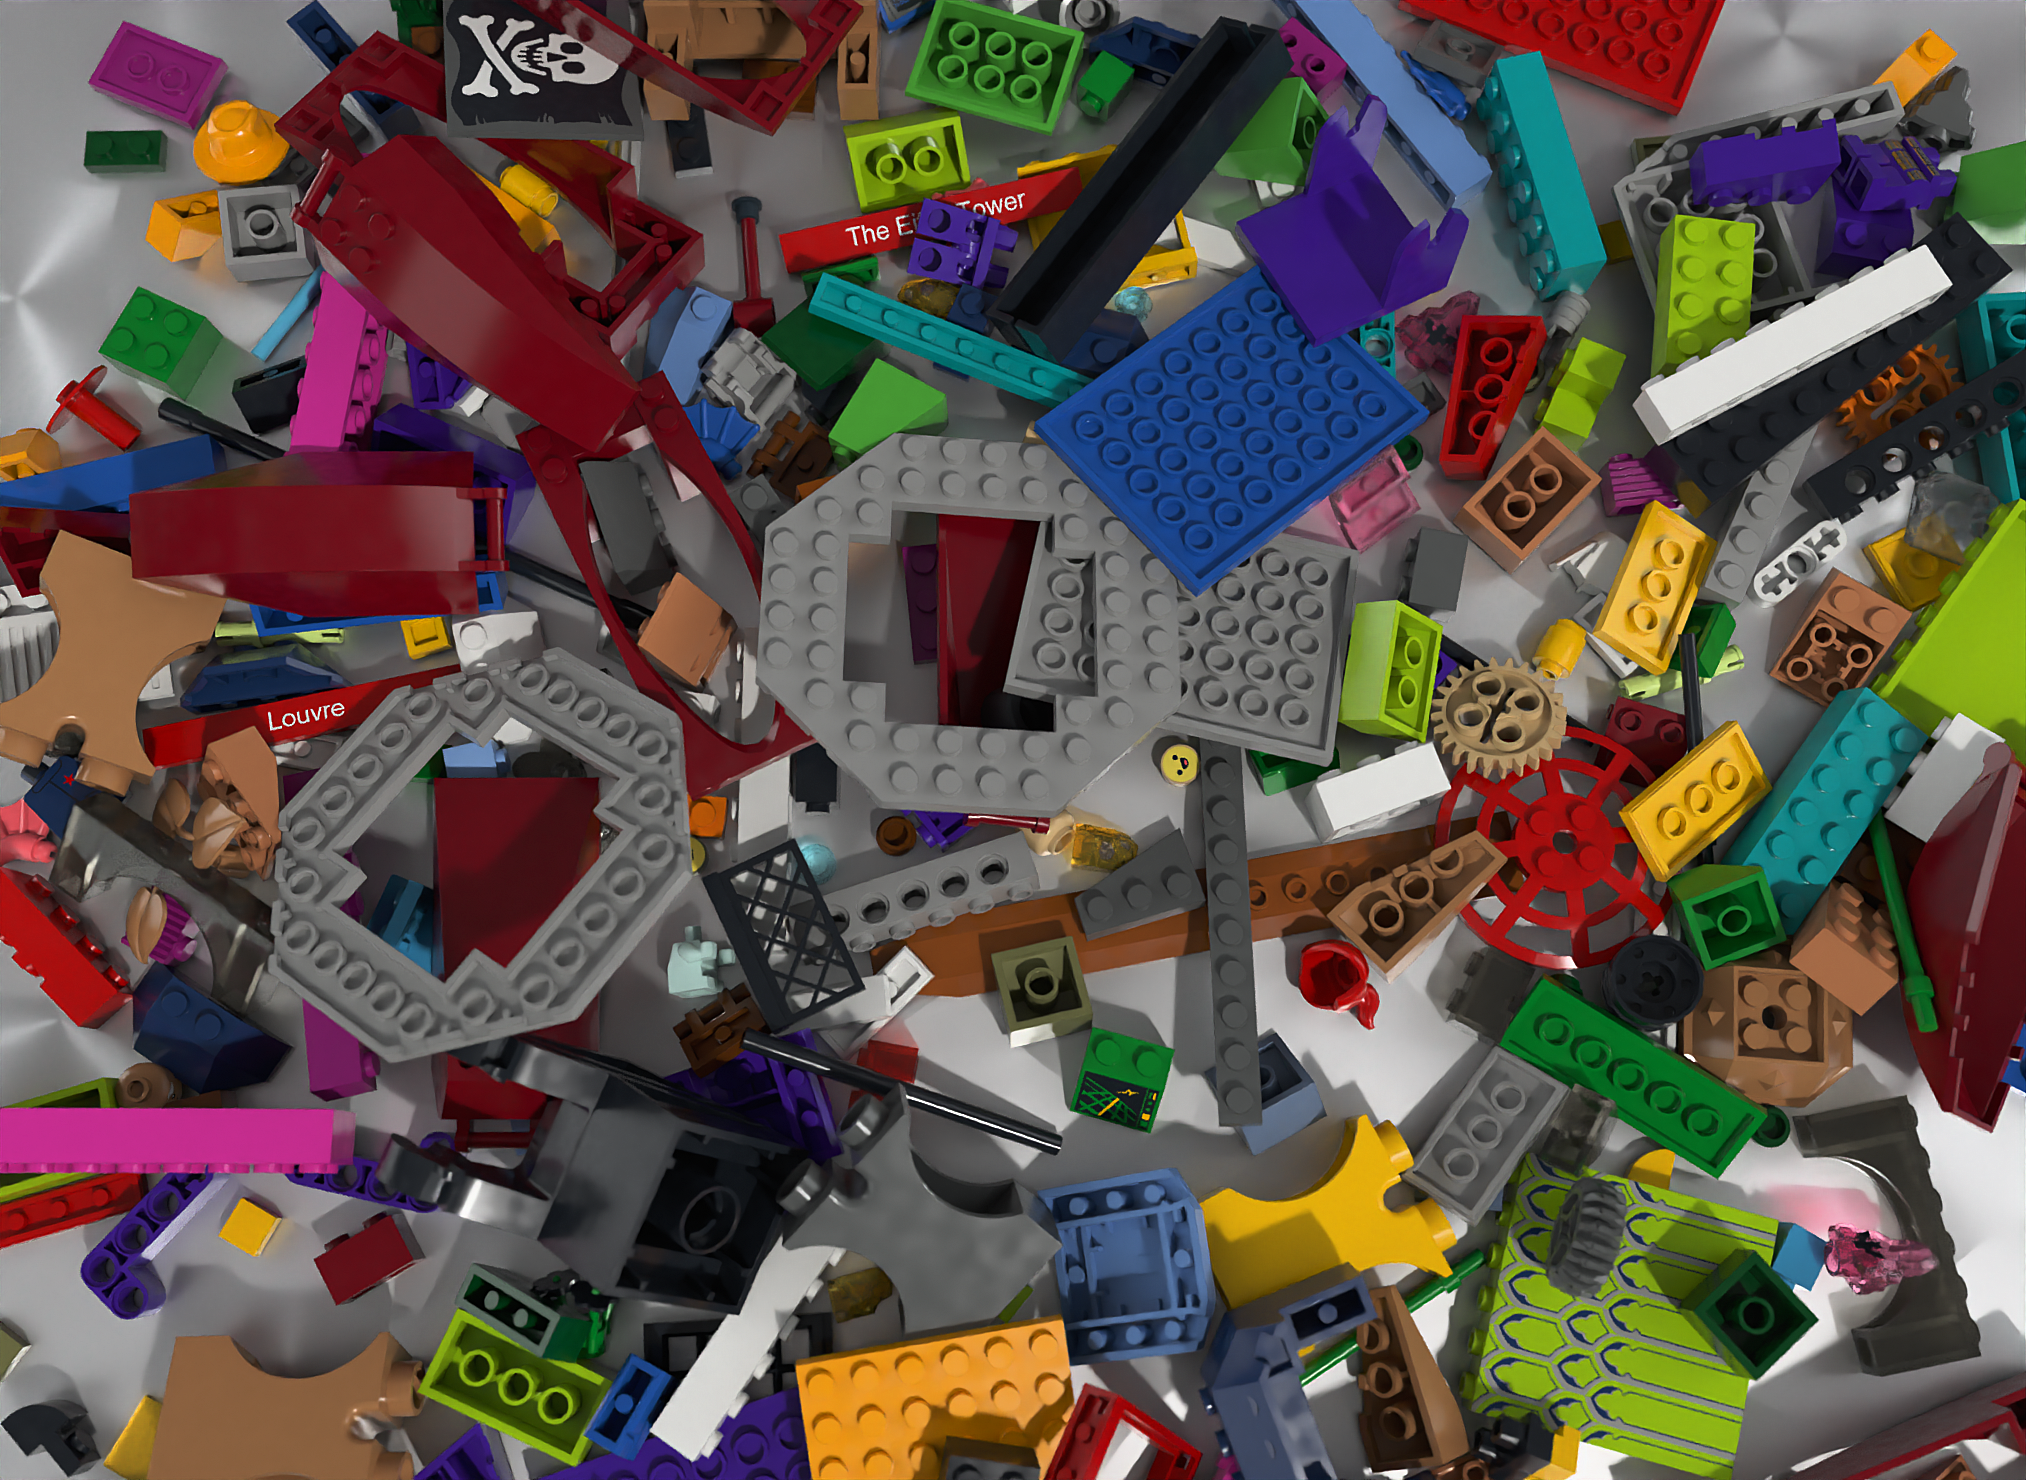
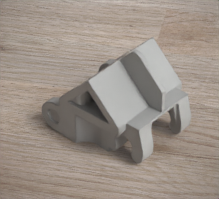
M744 328L734 329L719 348L712 347V357L701 368V371L708 377L703 384L710 399L722 408L735 406L745 420L760 425L758 434H762L766 429L764 424L795 387L800 388L802 386V377L783 360L777 359L756 336ZM765 373L783 375V378L758 408L752 412L750 406L754 398L749 391Z

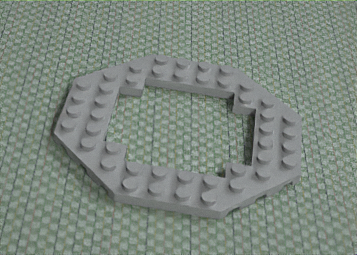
M893 433L766 527L756 684L767 695L770 693L785 708V713L808 736L812 735L827 750L826 754L850 778L853 776L869 792V797L882 809L1055 818L1067 808V805L1075 797L1091 787L1109 771V768L1124 754L1127 755L1150 735V732L1164 719L1167 720L1179 709L1182 701L1177 577L1048 445ZM892 510L1052 522V557L1093 560L1095 697L1056 694L1054 699V732L885 722L886 683L843 681L849 542L890 545Z
M560 647L544 650L542 657L522 661L520 657L490 664L488 665V671L467 675L465 671L435 678L433 679V685L413 690L410 685L394 689L279 813L278 828L282 831L281 848L276 849L274 877L279 883L278 900L273 901L271 933L275 936L274 954L269 955L268 972L390 1064L576 1020L693 877L683 725L679 716L672 710ZM512 717L618 781L595 807L593 812L599 820L619 831L620 834L506 969L475 948L444 984L339 910L367 879V876L358 867L342 856L455 731L484 748L509 718Z

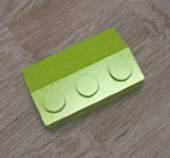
M941 106L843 126L861 213L920 202L924 198L931 199L934 193L945 194V191L962 190L971 185L960 115L955 109Z
M1398 600L1356 603L1354 620L1351 624L1350 645L1345 662V675L1337 721L1361 733L1425 743L1443 626Z

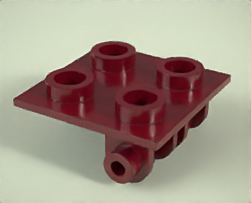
M1621 696L1617 697L1615 705L1610 704L1608 706L1605 718L1609 722L1604 736L1629 749L1650 768L1657 779L1685 756L1687 751L1685 715ZM1600 745L1593 765L1605 771L1616 753ZM1630 764L1619 779L1644 788L1650 786L1643 776Z

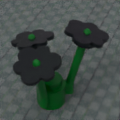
M572 1268L564 1271H553L546 1277L535 1280L532 1286L539 1295L547 1294L549 1297H556L557 1300L568 1306L566 1294L571 1292V1295L575 1297L574 1304L577 1307L590 1310L589 1313H583L582 1315L594 1321L578 1358L593 1359L603 1355L606 1351V1336L611 1333V1318L614 1305L620 1301V1297L602 1294L588 1281L581 1280V1276Z

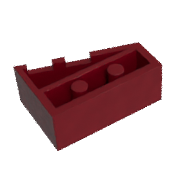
M0 506V556L21 597L42 594L40 592V573L60 529L131 556L130 514Z

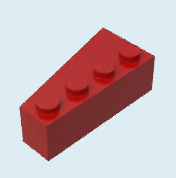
M1462 315L1439 457L1440 465L1447 479L1487 480L1547 341L1548 335L1542 316Z
M0 866V940L17 950L11 958L22 969L34 977L42 976L45 979L40 983L39 987L78 1027L98 1029L133 999V991L127 985L130 982V978L119 966L115 964L110 965L103 957L102 953L105 952L102 944L92 935H85L76 925L80 922L79 917L68 906L59 904L51 895L55 890L44 877L39 874L32 876Z

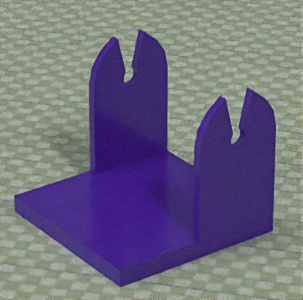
M1372 94L1367 95L1355 118L1356 123L1350 130L1348 109L1344 104L1321 127L1315 139L1303 193L1236 222V234L1313 348L1447 287L1468 230L1469 219L1461 209L1450 207L1436 230V236L1430 241V224L1425 218L1414 228L1372 168L1387 119V106L1378 96Z

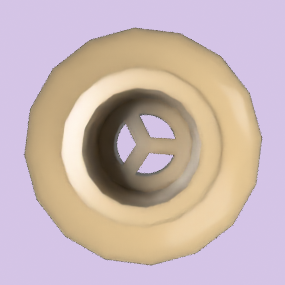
M1064 809L1055 818H1050L1047 834L1032 833V830L1029 828L1014 827L1015 833L1023 831L1028 847L1040 856L1058 855L1068 847L1074 838V819Z

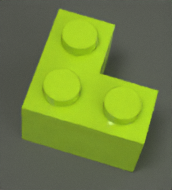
M1584 337L1579 340L1573 350L1566 348L1559 364L1556 363L1548 379L1547 386L1552 387L1548 399L1545 397L1541 398L1534 412L1533 419L1537 420L1538 424L1533 435L1544 426L1569 450L1577 453L1589 436L1601 404L1613 390L1627 355Z

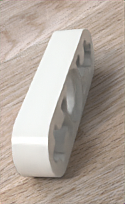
M1827 520L1818 523L1753 576L1747 589L1749 599L1755 605L1763 608L1776 605L1845 548L1847 544L1845 529L1834 521L1830 522ZM1828 534L1832 541L1815 553L1811 547ZM1789 555H1798L1805 560V573H1795L1788 567L1787 559ZM1779 575L1783 581L1774 587L1771 592L1763 593L1761 588L1764 584Z

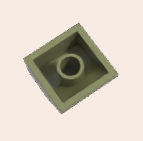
M1072 936L991 954L1001 1011L1011 1048L1092 1029L1093 1010Z

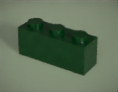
M472 1262L453 1302L539 1358L575 1364L594 1321L554 1297H549L547 1294L539 1295L532 1284L509 1270Z

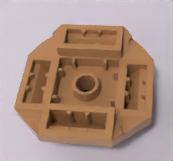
M1787 939L1707 971L1701 965L1704 974L1703 995L1696 1008L1679 1021V1056L1760 1105L1805 1108L1853 1068L1852 1009L1789 962L1793 939ZM1765 1008L1770 1010L1774 1016L1775 1023L1772 1029L1766 1027L1762 1021V1012Z

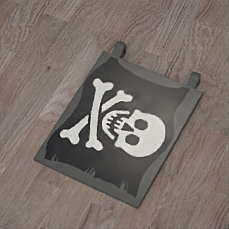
M443 0L448 137L644 141L636 74L553 27L513 0ZM579 0L632 34L628 0Z

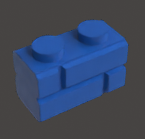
M630 1352L583 1435L617 1456L634 1461L650 1433V1429L666 1405L665 1398L671 1396L679 1379Z

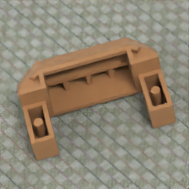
M771 0L643 1L648 24L647 44L692 73L694 59H801L806 55V42L802 34ZM854 0L863 6L864 12L830 57V59H838L837 94L841 120H879L881 60L879 0ZM644 79L643 91L651 120H689V101Z

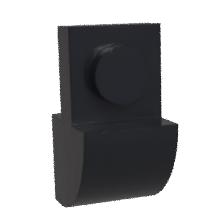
M59 1399L25 1406L11 1413L0 1423L27 1457L47 1451L67 1477L89 1471L102 1459L94 1449L96 1445L93 1438L86 1431L76 1427L89 1413L72 1401Z

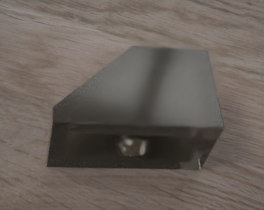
M1575 1083L1537 1156L1538 1159L1579 1178L1601 1155L1619 1120L1616 1101Z

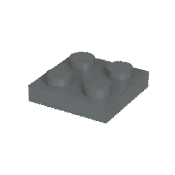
M1436 18L1418 43L1412 59L1420 62L1421 66L1426 70L1443 72L1454 77L1456 82L1462 86L1482 89L1495 60L1500 59L1505 47Z

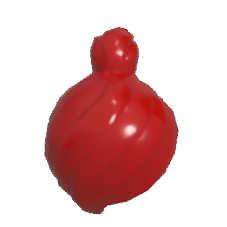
M1327 939L1306 945L1301 951V966L1298 975L1299 989L1305 1000L1316 1008L1334 1011L1337 1014L1344 1013L1355 1006L1356 1018L1359 1023L1367 1030L1374 1029V1016L1378 1010L1380 1000L1376 989L1370 983H1367L1369 966L1361 951L1349 942L1337 939Z

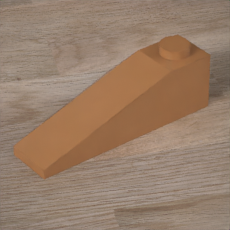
M1475 830L1431 851L1430 855L1407 866L1404 864L1393 869L1392 873L1371 883L1368 881L1356 887L1326 916L1347 942L1357 947L1365 956L1367 963L1390 985L1425 951L1508 861V858L1479 831Z
M1395 1284L1368 1289L1378 1318L1356 1326L1357 1345L1362 1350L1363 1372L1358 1374V1388L1363 1389L1364 1412L1359 1414L1360 1432L1372 1473L1445 1465L1471 1450L1459 1406Z

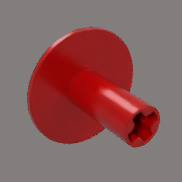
M104 365L95 367L80 383L72 380L64 387L56 398V401L61 405L53 414L46 427V431L49 434H53L75 415L123 452H126L137 441L142 431L94 395V392L108 371V368Z

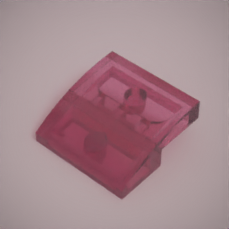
M1391 444L1339 484L1328 496L1336 520L1351 549L1360 551V555L1421 509L1406 482L1411 477L1394 446Z

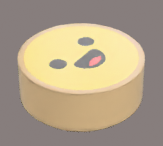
M1183 744L1169 747L1162 755L1160 761V772L1164 780L1178 787L1191 784L1197 778L1201 769V760L1198 753L1192 747Z

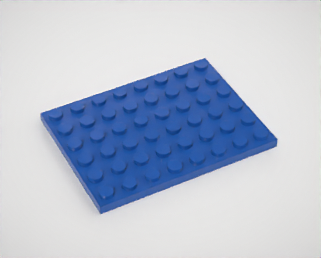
M1255 265L1035 422L1034 431L1197 598L1427 420L1430 411L1347 333L1313 348L1259 266Z

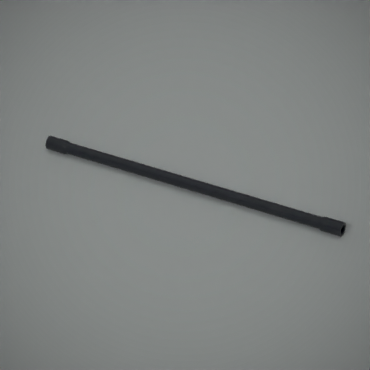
M170 397L165 398L159 406L158 416L160 419L189 432H196L201 435L209 434L217 442L262 462L283 457L285 452H287L210 418L201 411ZM475 534L476 555L488 554L487 539ZM504 547L505 560L510 561L511 572L599 610L586 583ZM607 593L622 623L639 630L643 621L647 617L652 618L655 612L628 599H621Z

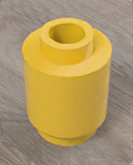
M521 165L509 166L501 174L499 179L500 189L540 217L546 218L556 207L558 194L544 181Z
M1562 618L1558 619L1555 625H1550L1532 659L1533 664L1537 667L1536 671H1544L1543 677L1549 680L1557 681L1559 678H1568L1586 645V640L1584 639L1587 634L1586 630L1578 623Z

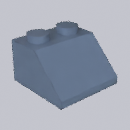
M1277 1032L1258 1042L1263 1124L1262 1126L1234 1127L1253 1156L1260 1154L1327 1116L1315 1082ZM1215 1066L1204 1073L1217 1096Z

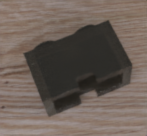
M1491 945L1481 949L1480 953L1474 951L1463 970V973L1467 974L1468 977L1462 989L1456 987L1446 1004L1445 1010L1450 1012L1446 1023L1489 1046L1500 1044L1514 1015L1507 1008L1510 1002L1514 1001L1515 997L1522 999L1536 969Z

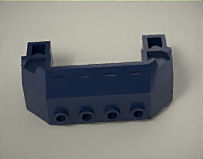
M1349 1262L1340 1264L1224 1313L1200 1369V1375L1205 1387L1199 1389L1198 1393L1208 1417L1216 1414L1221 1429L1214 1432L1224 1458L1232 1456L1236 1465L1237 1472L1230 1474L1232 1480H1338L1298 1378V1375L1305 1373L1298 1351L1378 1318L1362 1274ZM1426 1469L1403 1480L1437 1479Z

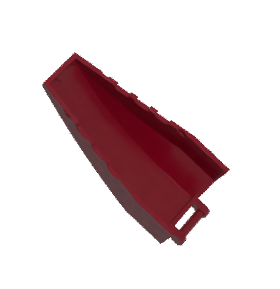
M398 134L358 163L343 149L334 145H328L321 157L324 163L302 202L295 203L289 214L296 224L306 228L313 235L322 267L378 322L439 364L548 429L594 453L600 452L642 389L611 348L603 343L599 337V332L590 320L582 318L569 301L571 295L564 286L557 285L545 269L544 265L546 262L540 254L532 252L519 234L521 229L494 193L436 136ZM340 172L345 179L325 214L321 217L317 210Z

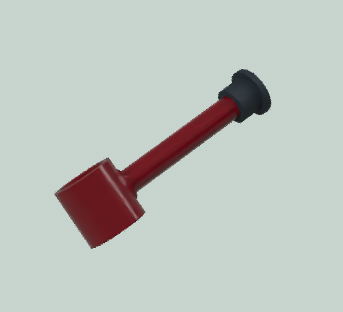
M743 196L736 198L731 203L732 210L736 213V222L741 226L746 298L743 300L733 301L735 329L744 328L757 338H762L764 333L777 324L773 298L761 297L756 225L759 223V211L762 209V202L756 197Z

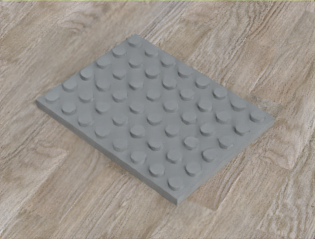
M1040 521L1003 692L1054 703L1056 694L1095 697L1093 560L1052 557V522ZM1280 533L1197 598L1177 578L1182 702L1179 709L1167 720L1164 719L1156 727L1328 767L1333 759L1360 551Z

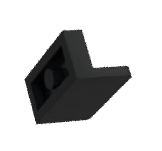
M305 355L234 380L232 396L254 434L288 423L294 414L297 415L299 405L298 383L301 378H304L307 366Z

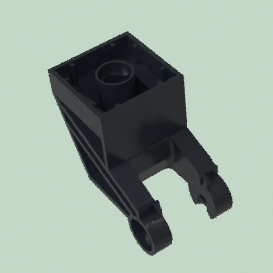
M527 1032L444 1051L455 1058L481 1068L500 1083L505 1084L507 1079L551 1095L522 1162L514 1168H503L474 1162L441 1143L434 1141L428 1148H422L411 1140L392 1133L374 1172L378 1180L405 1195L434 1203L444 1212L453 1213L479 1223L537 1240L604 1295L740 1315L785 1211V1208L775 1200L777 1192L791 1171L799 1163L807 1159L810 1151L780 1132L624 1058Z

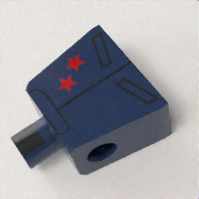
M66 755L59 757L51 767L42 761L38 768L25 765L21 771V778L31 784L32 788L24 795L23 800L64 843L78 854L83 852L134 795L128 789L125 797L116 796L75 781L74 777L81 762Z

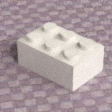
M1412 741L1394 749L1395 754L1381 760L1379 755H1374L1357 762V768L1345 774H1342L1339 768L1318 776V782L1311 785L1312 789L1304 798L1321 844L1434 804L1448 792L1451 786L1433 743L1430 742L1419 746L1417 741Z

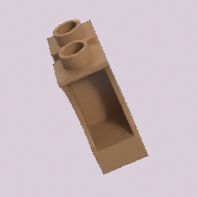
M60 529L40 573V592L47 599L56 617L60 636L59 646L50 667L32 687L19 696L0 703V756L38 768L46 750L53 751L60 735L66 732H74L83 739V745L78 757L81 763L74 780L91 788L125 797L132 780L149 785L156 771L143 751L136 729V705L142 690L150 679L165 666L180 658L205 652L227 599L133 579L131 556Z
M380 1332L363 1352L331 1372L309 1378H282L265 1373L259 1360L230 1335L176 1337L146 1480H413L414 1464L411 1453L409 1451L390 1452L373 1438L383 1430L401 1429L404 1416H418L421 1413L425 1395L417 1391L426 1374L424 1363L422 1361H412V1356L390 1332Z

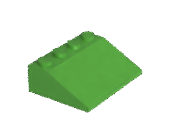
M936 0L905 90V96L1052 136L1073 89L1083 58L1084 32L1019 14L1013 15L1011 12L968 0Z

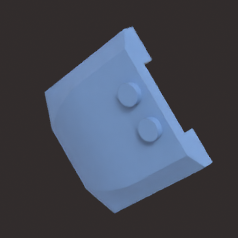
M1165 1168L1037 1191L1038 1199L1051 1209L1063 1244L1054 1256L1070 1367L1204 1350L1217 1301L1203 1210L1176 1168Z

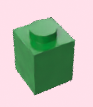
M1103 50L1077 83L1076 103L1087 115L1091 117L1097 116L1103 121L1108 122L1132 91L1134 69Z

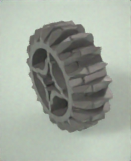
M1581 1177L1571 1186L1570 1192L1565 1194L1562 1206H1559V1213L1554 1222L1550 1243L1546 1249L1548 1256L1545 1261L1547 1279L1550 1285L1560 1289V1292L1590 1299L1607 1282L1610 1271L1614 1270L1616 1257L1620 1255L1619 1248L1624 1240L1623 1232L1627 1225L1625 1220L1628 1212L1625 1194L1622 1193V1189L1600 1178Z

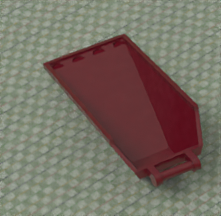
M936 513L938 725L983 728L981 724V707L984 698L1005 684L1040 521ZM963 813V824L970 827H978L979 823L1029 828L1032 830V833L1047 834L1050 818Z
M601 777L434 778L432 975L445 984L475 948L506 969L601 857V820L598 819L593 810L602 800ZM600 991L576 1020L526 1032L600 1052ZM444 1051L431 1054V1071L438 1118L441 1120H457V1129L454 1137L455 1151L464 1154L471 1153L473 1149H528L549 1102L550 1094L507 1079L505 1084L500 1083L481 1068L455 1058ZM530 1119L529 1132H474V1120Z

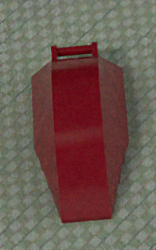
M474 451L300 452L129 494L132 578L307 617L480 614L476 572L510 571V561L505 560L503 500L507 499V488H473ZM474 500H486L487 561H476Z
M2002 742L1993 743L1986 749L1983 757L1984 767L1982 775L1976 780L1973 787L1943 817L1925 844L1911 874L1905 896L1924 975L1930 978L1934 991V997L1931 999L1938 1026L1936 1030L1931 1032L1919 1031L1913 1005L1906 1000L1902 984L1906 977L1900 953L1898 969L1902 1008L1909 1037L1922 1072L1941 1111L1980 1131L1991 1134L1994 1131L2011 1087L2009 1083L2001 1082L2010 1060L2021 1062L2025 1049L2021 1046H2016L2023 1025L2026 1024V765L2016 758L2015 751L2010 746Z

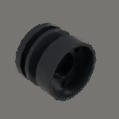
M1651 934L1633 939L1612 957L1602 973L1600 991L1605 1007L1612 1015L1639 1031L1654 1032L1669 1028L1696 1008L1703 995L1704 974L1698 958L1687 945L1670 936ZM1644 980L1646 982L1654 981L1657 988L1652 993L1650 991L1642 993L1639 985Z

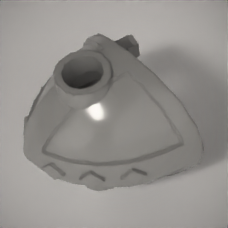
M1062 0L1059 13L1060 26L1084 32L1083 48L1089 49L1092 37L1118 25L1120 18L1118 0Z

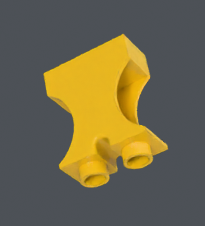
M1366 1114L1355 1115L1345 1119L1342 1142L1333 1163L1316 1183L1294 1196L1278 1200L1261 1201L1239 1194L1229 1187H1219L1196 1199L1203 1210L1214 1286L1227 1311L1345 1262H1349L1358 1272L1382 1264L1405 1263L1415 1266L1426 1273L1445 1278L1453 1274L1442 1252L1456 1245L1457 1240L1449 1221L1434 1199L1429 1197L1416 1205L1399 1204L1390 1210L1384 1205L1383 1195L1385 1191L1401 1181L1399 1173L1414 1165L1413 1158L1404 1139L1390 1120L1387 1119L1373 1127ZM1314 1344L1299 1350V1356L1302 1357L1313 1351Z

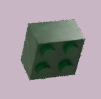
M1738 1248L1675 1307L1737 1376L1756 1382L1819 1321L1818 1317L1756 1250Z

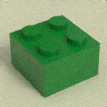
M138 286L98 352L119 371L186 401L224 336L205 316Z

